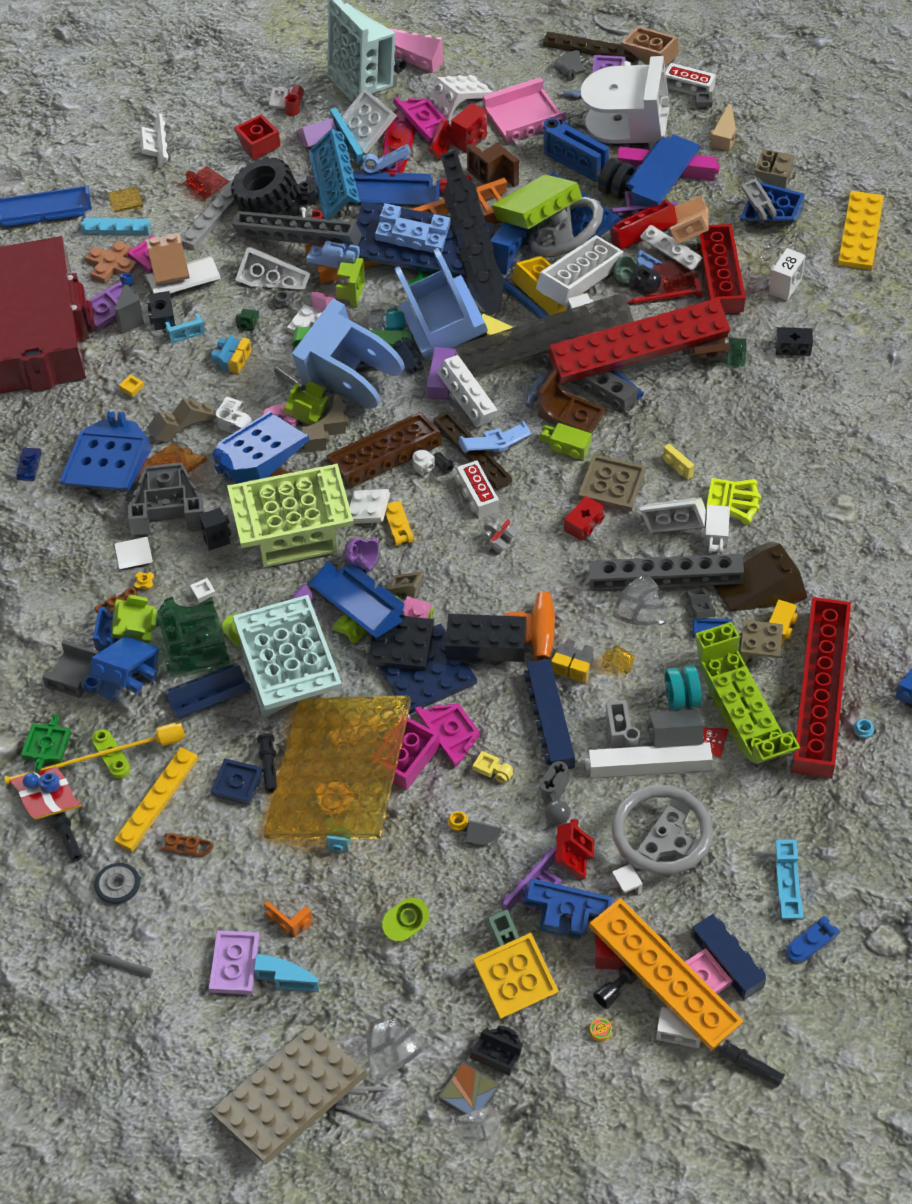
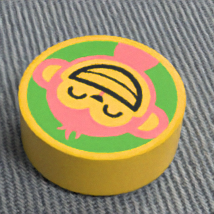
M598 1018L591 1023L590 1035L594 1040L604 1042L611 1037L612 1026L608 1020Z

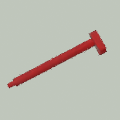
M694 279V289L637 297L628 300V304L694 294L696 298L702 297L700 279Z

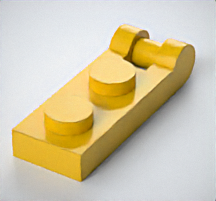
M401 501L388 503L385 517L395 546L402 545L404 542H414V536Z

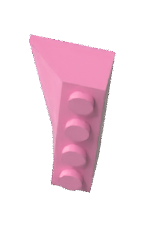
M390 28L391 31L395 32V58H401L407 63L431 73L443 63L442 37L419 36L418 33L408 34L407 31Z

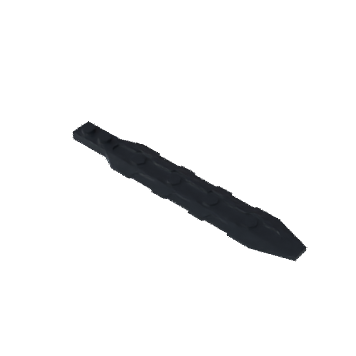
M455 149L440 155L447 177L443 196L453 223L454 235L457 237L461 261L466 269L470 293L489 316L501 312L504 282L493 253L494 247L489 239L485 216L480 208L476 185L464 176L460 159Z

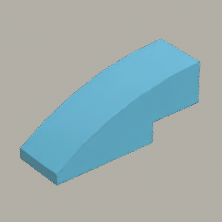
M257 954L254 968L256 979L275 981L276 989L319 992L318 978L309 971L284 959Z

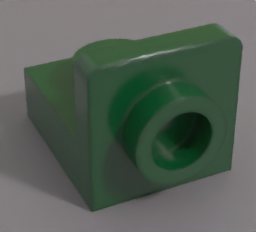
M242 308L241 313L236 315L237 328L254 331L260 316L259 311Z

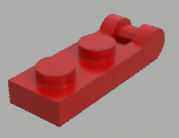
M443 118L439 122L440 126L428 149L438 161L442 160L440 155L447 152L452 141L451 125L447 118Z

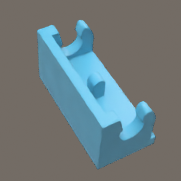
M199 313L195 314L196 319L194 321L184 322L173 327L170 326L169 322H165L171 344L205 334L203 321Z

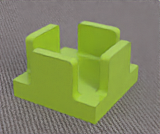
M356 258L354 264L341 262L337 273L338 277L349 278V285L337 284L336 298L349 300L350 307L358 306L365 284L364 264L361 258Z
M308 381L306 390L301 392L299 390L300 384L296 383L290 391L288 402L284 406L282 413L309 425L319 422L330 404L328 396L323 398L325 388L312 381Z
M129 595L126 601L116 599L114 602L111 637L121 639L127 636L149 644L152 630L156 625L157 609H154V606L146 605L148 602L146 597Z

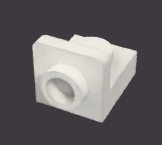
M282 86L278 88L273 87L269 106L271 108L285 109V97L289 94V90Z

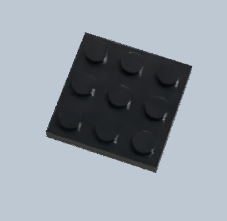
M400 615L399 617L403 622L377 638L372 635L367 659L368 665L426 671L434 619Z

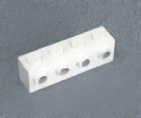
M458 355L445 359L437 374L476 428L489 423L497 412V408Z

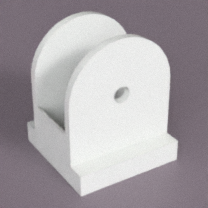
M651 56L649 65L606 67L592 73L585 79L581 86V97L584 104L590 108L586 116V128L594 139L605 143H649L651 150L662 136L665 137L670 106L664 56Z

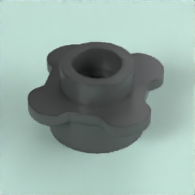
M285 291L277 292L273 296L275 307L290 306V294Z

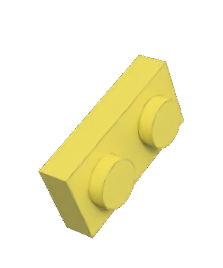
M667 444L663 451L664 461L687 480L692 478L694 464L671 444Z

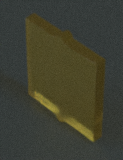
M137 186L109 192L110 204L113 205L115 213L143 207L142 195L139 194Z

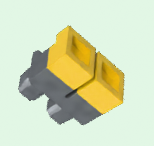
M567 639L564 645H559L551 661L553 673L564 677L569 675L570 679L586 684L589 671L593 666L594 647L584 645L583 649L579 650L576 649L577 643L575 641Z

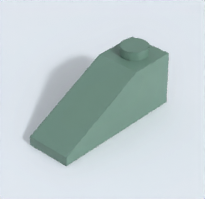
M508 909L483 918L496 948L519 938Z

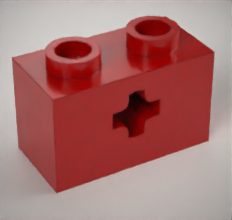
M585 496L564 519V531L583 541L586 536L592 534L594 527L597 524H601L604 520V506Z

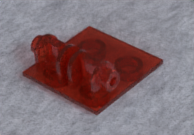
M205 166L196 174L194 171H187L185 174L187 180L183 182L185 186L204 199L229 183L227 179L208 166Z
M675 260L653 266L654 270L662 278L661 284L666 293L681 291L694 286L697 272L689 270Z

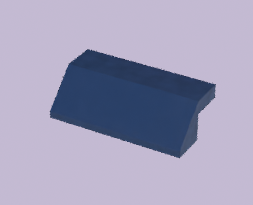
M233 663L163 692L174 716L178 719L249 691L251 687L249 682L244 679L240 665Z

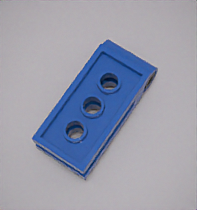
M549 118L544 121V155L597 182L605 163L609 160V147L565 123L560 125L559 120L555 118Z

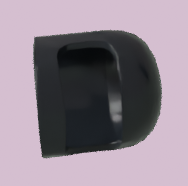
M640 265L631 274L629 287L639 290L644 294L652 295L659 290L662 278L655 270L645 265ZM640 271H644L642 278L640 279L638 284L634 286L635 279Z

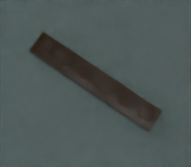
M548 31L543 40V46L567 51L579 50L580 53L589 55L626 57L625 61L634 63L636 58L634 54L616 43Z
M448 410L433 418V423L470 462L478 461L488 481L496 490L512 482V477L486 450L463 452L458 443L459 437H474Z

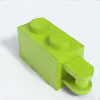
M560 423L557 424L556 428L547 425L543 426V432L538 436L539 440L550 444L551 451L583 461L592 445V433Z

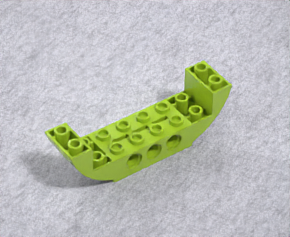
M729 622L695 633L698 657L708 691L740 752L751 762L759 764L798 751L800 746L792 731L782 733L738 652L740 636L733 623Z

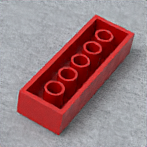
M732 224L708 225L709 230L697 235L696 239L699 255L703 259L700 264L707 301L719 298L724 313L744 312L746 296Z

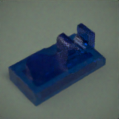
M41 448L22 449L16 473L17 480L35 481L42 455Z

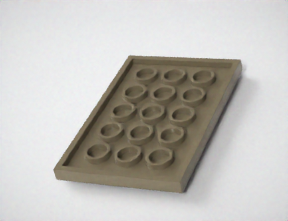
M310 1025L210 1110V1112L223 1127L266 1165L361 1082L367 1074L361 1066Z

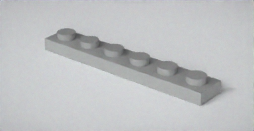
M234 178L181 237L183 246L195 250L236 203L231 193V185Z

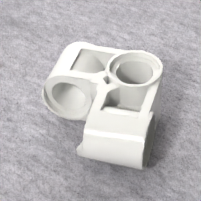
M226 397L216 411L218 428L233 434L251 423L250 416L242 412L245 403Z

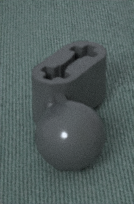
M561 761L554 762L540 782L542 799L548 802L545 809V817L550 824L555 826L567 823L571 815V810L567 803L559 799L569 783L568 766Z

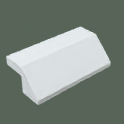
M210 256L187 262L190 276L188 279L156 285L153 272L145 274L152 293L165 291L172 293L221 278L214 260Z

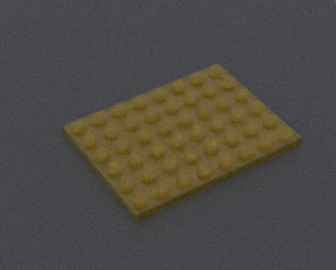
M410 696L306 698L298 701L277 779V789L274 790L263 832L266 839H326L327 835L346 837L347 839H380L412 701Z

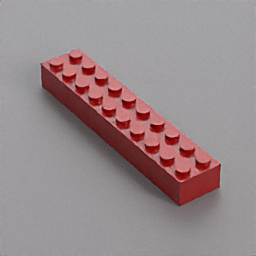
M716 298L550 345L548 354L553 369L558 372V381L561 385L727 338L730 327L720 299Z
M812 597L795 736L800 749L793 754L791 773L831 779L833 777L851 602Z

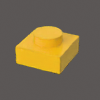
M131 374L119 384V389L131 397H134L145 387L143 381Z

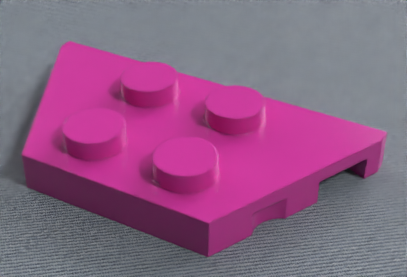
M398 97L394 98L393 104L421 135L431 143L440 126L439 122L445 118L429 99L408 98V101H400Z
M459 703L446 706L434 705V708L422 709L421 706L415 708L416 714L424 725L439 733L441 749L454 767H457L479 738V730Z

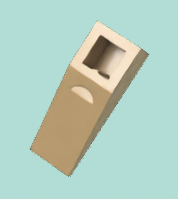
M728 104L726 109L722 110L720 120L717 119L715 129L711 130L709 136L712 147L726 151L731 149L735 141L736 126L732 104Z

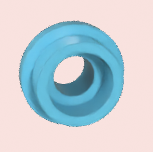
M860 719L855 723L854 733L858 737L869 738L873 735L874 726L870 720Z

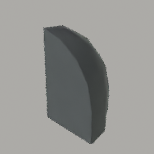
M470 820L465 842L488 844L499 836L502 828Z

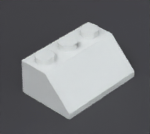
M702 498L646 504L640 507L641 514L650 533L705 527L706 509Z

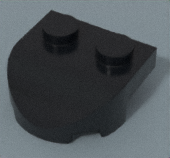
M499 1025L497 1029L489 1030L487 1027L482 1030L480 1039L471 1051L470 1059L510 1076L520 1059L523 1042H520L518 1033L511 1028Z

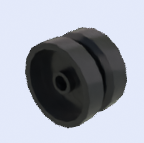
M614 157L610 158L600 173L598 190L605 194L611 193L612 197L619 200L624 199V192L630 191L626 187V182L636 170L635 166L626 162L623 164L621 160Z

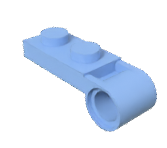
M406 144L379 159L374 154H367L363 159V168L368 173H373L385 167L390 168L395 164L394 162L407 159L411 154V149ZM371 160L375 164L373 166H368L366 162Z

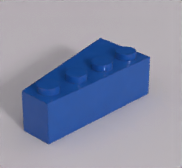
M504 222L491 239L494 247L493 253L501 274L507 275L529 231L533 227L526 229Z

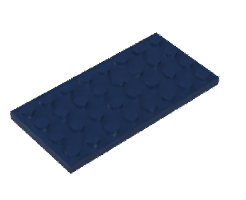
M362 201L356 225L362 234L358 244L360 249L359 258L367 262L432 273L441 270L432 252L415 250L375 240V233L384 205ZM401 208L400 218L431 224L434 213ZM441 215L450 217V227L442 256L452 276L458 277L461 275L462 278H468L464 263L461 261L457 237L452 229L451 216ZM487 223L486 228L491 240L494 224Z

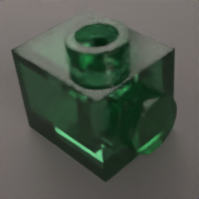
M729 338L730 350H727V365L745 366L746 339Z

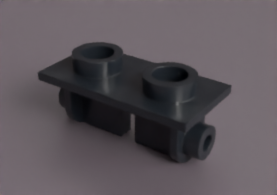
M402 337L403 342L401 340L396 341L395 349L401 358L405 355L407 356L403 360L407 372L413 374L417 371L416 368L423 369V361L419 354L416 355L412 340Z

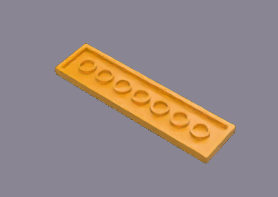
M621 898L590 922L589 927L711 1051L742 1025L743 1020Z

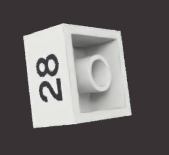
M786 248L783 254L779 255L776 265L773 264L770 269L771 278L768 282L770 295L785 301L789 300L802 280L806 255Z

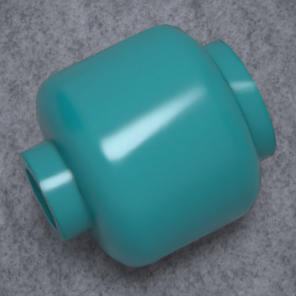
M397 308L387 309V313L382 315L384 330L402 331L406 328L405 315L402 311H398Z

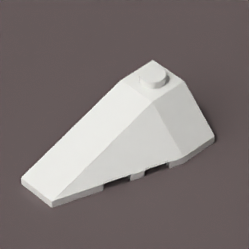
M249 247L246 249L235 280L255 287L305 289L311 273Z

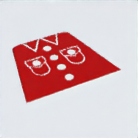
M703 727V743L710 742L712 755L721 758L729 729Z

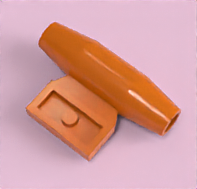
M539 592L536 595L532 615L524 611L505 613V616H526V645L532 643L535 661L550 659L555 635V611L552 595L549 592Z

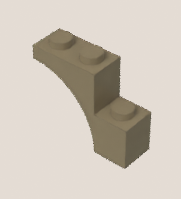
M334 395L333 406L322 420L302 427V432L308 434L310 438L304 444L305 452L327 450L326 442H329V435L346 433V426H349L348 415H344V412H347L345 401L342 402L341 395Z
M183 398L172 414L158 412L147 429L155 440L169 442L184 427L199 421H213L216 414L213 412L212 406L206 402L200 403L194 399L188 400Z

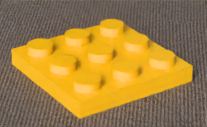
M531 933L472 959L499 1020L559 992Z

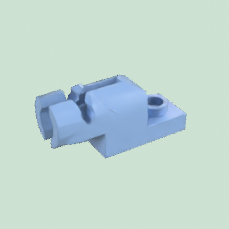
M326 240L323 248L312 245L306 258L309 263L339 269L341 262L354 264L355 259L359 258L360 249L359 246L350 244L348 247L346 243L340 244Z

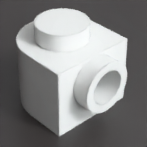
M418 450L413 454V469L421 476L430 472L435 467V457L428 451Z

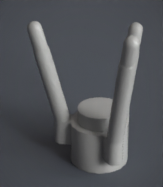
M354 1087L336 1103V1109L344 1110L359 1118L373 1122V1118L345 1106V1103H350L351 1095H368L372 1091H385L386 1087Z

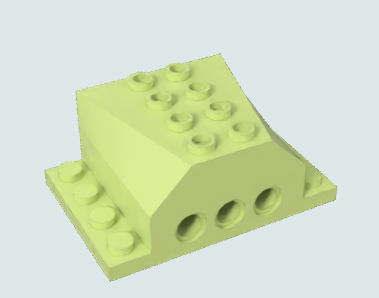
M338 464L227 486L241 548L259 545L264 567L336 553L335 529L354 525Z

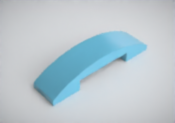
M776 840V878L781 919L800 920L803 919V908L799 888L797 840Z

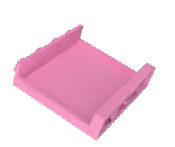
M541 77L483 95V109L487 111V115L507 144L544 132V121L549 118H555L559 122L566 120V112H559L544 91Z

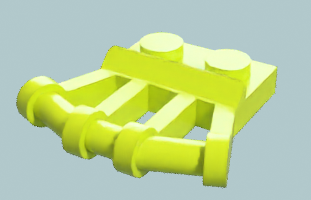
M711 478L707 505L730 507L729 515L741 520L745 525H750L752 517L760 508L758 503L761 501V495L757 489L758 483L755 479L735 482ZM748 488L750 491H743L738 489ZM733 497H734V498L747 499V500H750L751 502L742 501V500H735V499H733ZM736 508L746 509L748 512L744 513Z

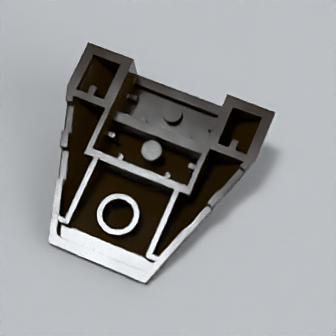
M767 542L754 547L743 556L744 584L713 585L730 612L751 610L758 606L770 608L777 604L778 599L792 604L807 599V593L799 569L780 543Z

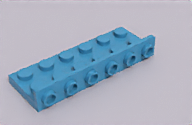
M332 128L308 151L315 183L319 188L318 196L323 217L326 220H330L337 215L350 200L356 204L360 202L345 144V137L341 132L335 131Z

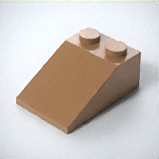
M637 26L621 42L624 48L647 65L650 63L651 56H664L666 67L679 53L678 37Z
M179 233L152 237L146 240L156 285L190 278Z

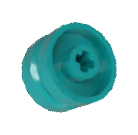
M694 665L683 666L681 673L677 668L665 669V690L671 711L683 710L685 704L689 709L701 708L702 693L696 667Z

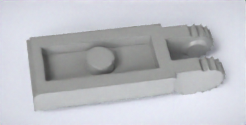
M757 179L741 184V190L755 211L758 212L761 220L767 219L764 208H767L771 217L777 215L772 201Z

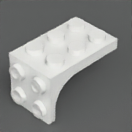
M472 75L437 77L429 100L450 121L455 108L463 100L483 98V95L490 94L492 91L488 89L487 85L480 83Z

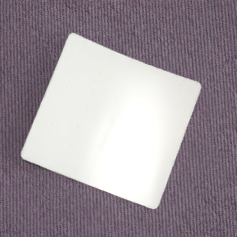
M148 537L115 543L119 569L153 562Z

